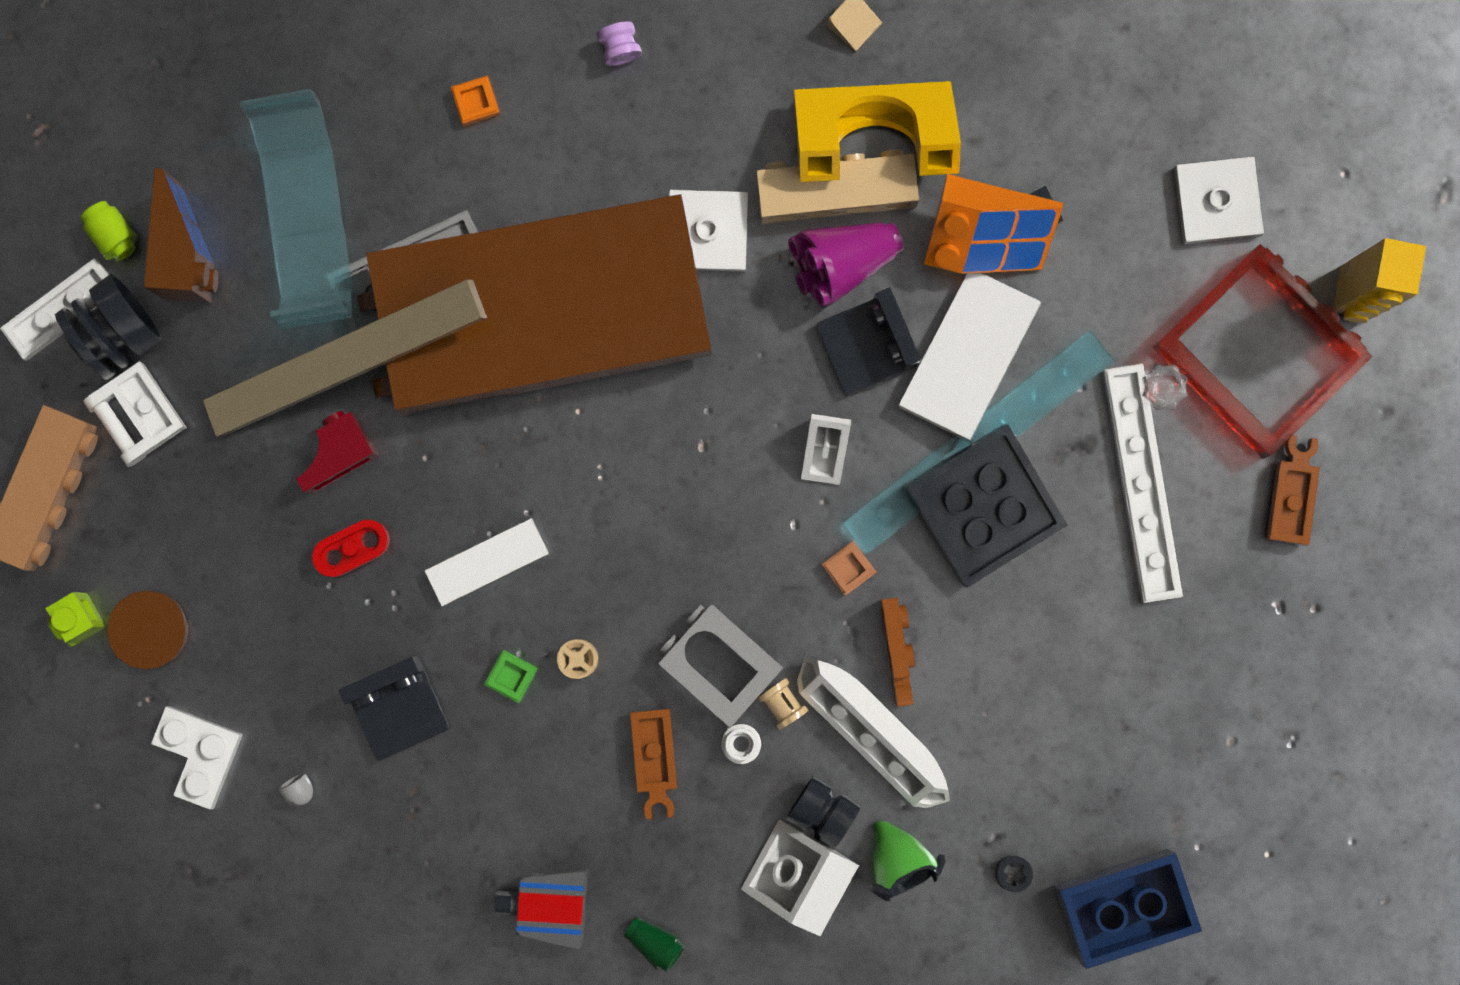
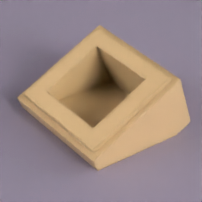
M845 0L830 16L827 27L856 52L879 28L882 22L863 0Z

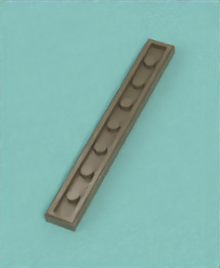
M462 281L204 399L203 402L216 437L228 435L486 319L487 316L474 281Z

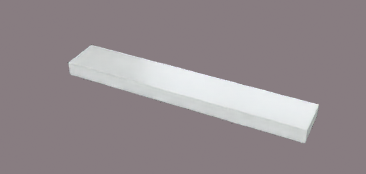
M1137 364L1105 369L1102 373L1141 603L1183 597L1144 365Z

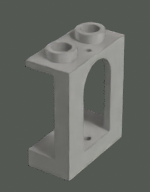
M711 604L707 610L700 605L686 620L685 623L690 629L683 637L679 639L673 635L658 652L664 657L658 664L731 728L783 667L714 605ZM706 631L717 635L757 671L754 677L732 701L727 699L686 660L685 645L695 633Z

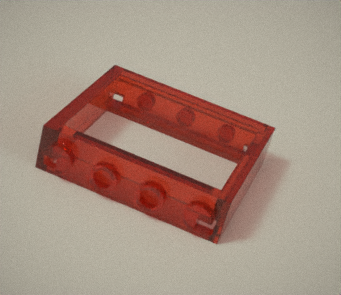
M1259 244L1152 348L1264 459L1272 456L1373 356L1360 341L1362 339L1361 336L1353 331L1348 332L1338 322L1340 317L1332 307L1326 303L1320 304L1310 294L1312 289L1303 278L1298 275L1292 276L1282 266L1284 261L1279 254L1274 255L1268 248L1265 249ZM1251 268L1345 360L1273 433L1179 340Z

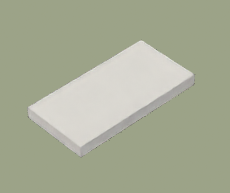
M967 273L899 404V408L970 443L1041 305V301L982 273Z

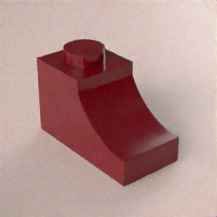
M338 411L322 421L324 427L315 431L319 437L317 455L310 467L296 478L304 493L312 495L379 457L355 414L351 412L344 414L343 411Z

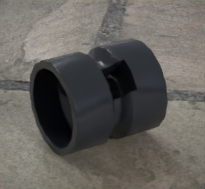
M812 776L790 809L786 820L803 831L812 828L814 830V838L834 850L852 825L861 806L843 794L834 797L831 786Z

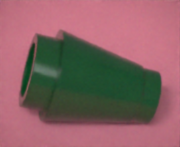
M639 917L632 921L624 934V937L629 940L656 970L661 968L666 973L674 966L685 949V945L678 941L679 936L645 920L643 921Z

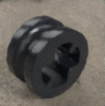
M1007 856L997 863L995 879L1003 889L1011 892H1021L1031 884L1033 870L1030 863L1024 858ZM1014 862H1017L1021 865L1019 872L1024 876L1023 880L1020 883L1014 880L1013 885H1009L1006 882L1008 874L1004 870L1008 864L1011 867H1015Z

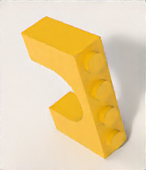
M951 81L794 90V120L800 182L840 180V141L850 132L868 126L890 127L906 134L915 145L919 176L959 174L961 140Z

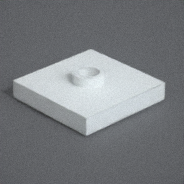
M1254 157L1181 164L1174 167L1183 244L1257 237L1264 234Z
M670 190V196L682 194L696 270L746 272L748 192Z

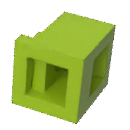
M72 592L45 608L51 617L47 622L52 633L57 639H63L70 647L77 645L106 627L87 593Z

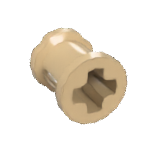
M784 678L757 697L760 703L765 702L778 721L776 727L779 731L809 711L806 706H801L788 688L790 682L787 678Z

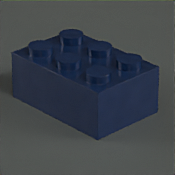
M1169 849L1054 885L1078 961L1085 969L1202 932L1177 854Z

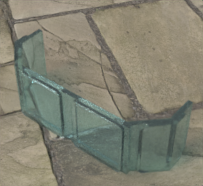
M311 89L239 101L240 107L249 118L261 158L281 296L280 308L270 311V317L275 321L276 327L279 330L351 318L353 288L342 222L334 158L319 98Z

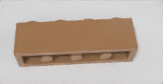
M42 406L0 503V561L27 571H36L38 566H42L45 563L51 549L48 542L54 529L57 530L64 521L66 515L64 505L69 493H74L80 484L82 472L79 470L85 456L89 457L97 444L98 436L95 433L98 426L54 408Z

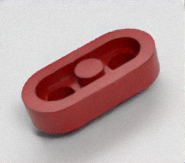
M359 521L321 540L315 546L312 553L313 565L324 576H343L381 557L389 547V533L377 521ZM368 533H374L377 542L373 547L368 548L364 544V537ZM334 550L339 551L341 554V561L337 565L330 564L328 560L329 554Z

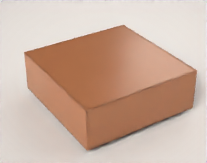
M854 541L821 564L844 596L877 573Z

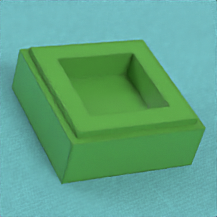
M502 650L484 685L517 703H521L539 668L506 650Z

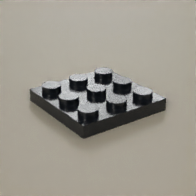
M1009 424L1001 425L904 485L963 586L966 588L1068 526Z

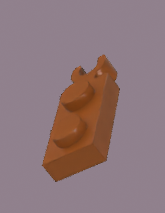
M1290 435L1286 438L1284 444L1285 452L1289 456V462H1277L1266 540L1307 546L1310 544L1320 467L1309 465V460L1318 450L1317 438L1308 439L1306 451L1300 452L1295 445L1297 435Z
M898 597L879 600L896 706L913 705L909 668L915 667V657L912 644L905 645L903 629L909 628L907 608L905 604L899 605Z
M670 708L630 712L637 793L649 791V799L644 806V815L647 820H652V806L656 803H663L667 808V817L672 818L675 807L673 801L667 796L666 790L677 789Z

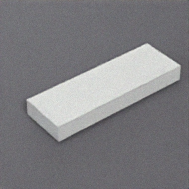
M94 258L0 329L22 359L28 361L64 334L56 320L55 313L65 307L76 315L71 305V302L76 298L84 301L92 309L96 307L89 289L108 276L109 273L101 262Z
M531 518L425 570V573L441 606H445L549 555V552Z

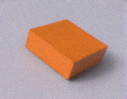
M488 75L450 87L464 127L500 115Z

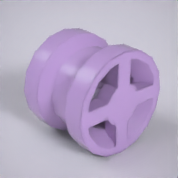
M633 22L615 23L602 28L596 33L598 42L604 45L605 48L603 55L605 65H621L633 61L642 55L640 45L635 43L633 38L635 34Z

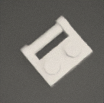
M140 361L93 392L83 401L90 412L96 413L123 453L120 458L126 467L137 464L147 454L187 428L144 363ZM112 398H117L143 437L137 444L134 443L108 403Z

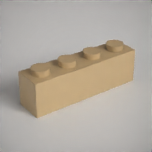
M894 149L881 152V157L865 159V154L860 153L845 155L841 157L842 161H840V180L800 182L799 166L787 167L786 162L765 164L764 170H757L756 177L761 224L916 208L919 202L914 154L904 155V150Z

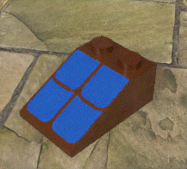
M154 168L144 288L164 300L211 303V294L216 293L218 288V271L214 269L213 260L182 184L164 169Z

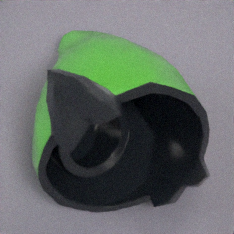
M881 820L873 824L875 838L873 870L876 884H870L867 889L881 899L891 901L890 898L914 889L931 877L934 882L940 878L946 863L945 855L939 854L935 858L912 835L889 822Z

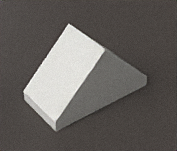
M811 414L801 479L840 485L851 420Z

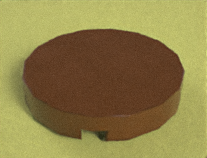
M149 590L132 593L119 601L110 614L107 626L109 645L117 658L130 667L144 670L163 667L177 659L186 646L189 633L188 621H186L180 604L167 594Z

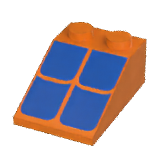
M947 174L929 236L924 264L961 274L1042 270L1063 209V203Z

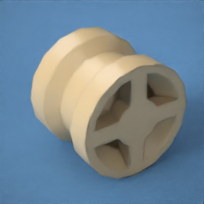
M574 639L568 641L561 646L557 654L558 667L569 678L581 679L588 677L595 671L598 665L597 650L591 643L585 640Z

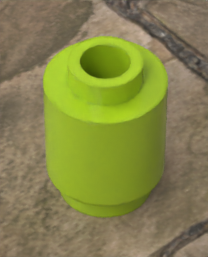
M101 201L89 207L81 215L80 220L84 224V232L106 260L115 258L116 261H121L136 250L134 244L138 240V236L115 206H109L106 201Z

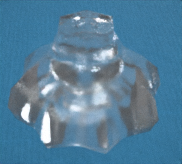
M1156 363L1151 371L1142 377L1144 384L1142 396L1150 401L1155 410L1164 408L1175 410L1178 403L1188 397L1186 391L1188 377L1179 372L1175 363L1166 366Z

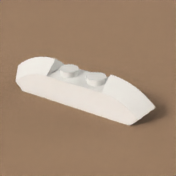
M804 657L797 679L800 695L913 807L928 808L950 801L946 780L932 754L864 685L852 675L834 665Z

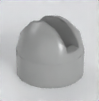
M305 772L288 779L277 789L282 798L292 806L304 805L313 796V786Z

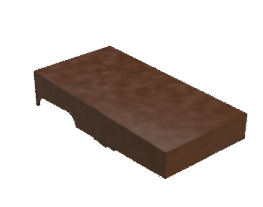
M682 194L366 253L373 292L357 296L360 314L377 310L379 320L462 281L473 280L487 316L482 321L386 363L388 376L372 381L375 399L392 394L394 409L403 417L421 410L491 396L514 395L711 356L712 350Z

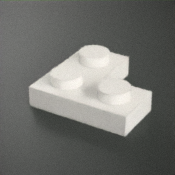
M166 706L151 744L188 758L173 796L210 810L214 809L243 734L171 706Z

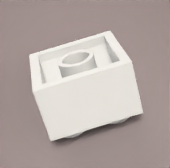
M779 819L741 890L789 923L821 936L859 865L836 850H832L820 841Z

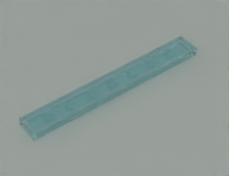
M1090 330L987 410L970 443L954 436L847 519L843 525L863 551L868 554L920 513L904 485L1003 424H1009L1017 438L1115 360Z

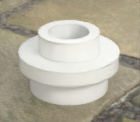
M734 725L722 737V751L734 763H749L760 752V736L749 725ZM739 736H744L749 741V747L745 751H738L734 748V740Z

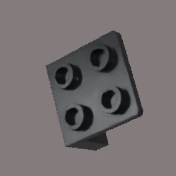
M890 287L875 293L872 300L822 320L816 325L846 395L918 366L922 360Z
M419 656L405 659L338 690L344 705L352 704L374 757L378 761L449 729V724Z

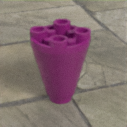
M877 222L807 229L799 232L796 236L790 237L788 239L789 250L794 259H796L800 271L796 274L798 288L803 295L811 294L820 307L833 305L895 259L896 254L903 251V240L898 228L893 223L884 224Z

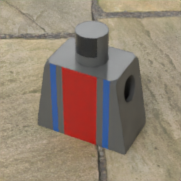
M588 868L523 874L520 877L519 892L496 891L495 915L517 916L516 934L519 936L572 949H580L583 944Z

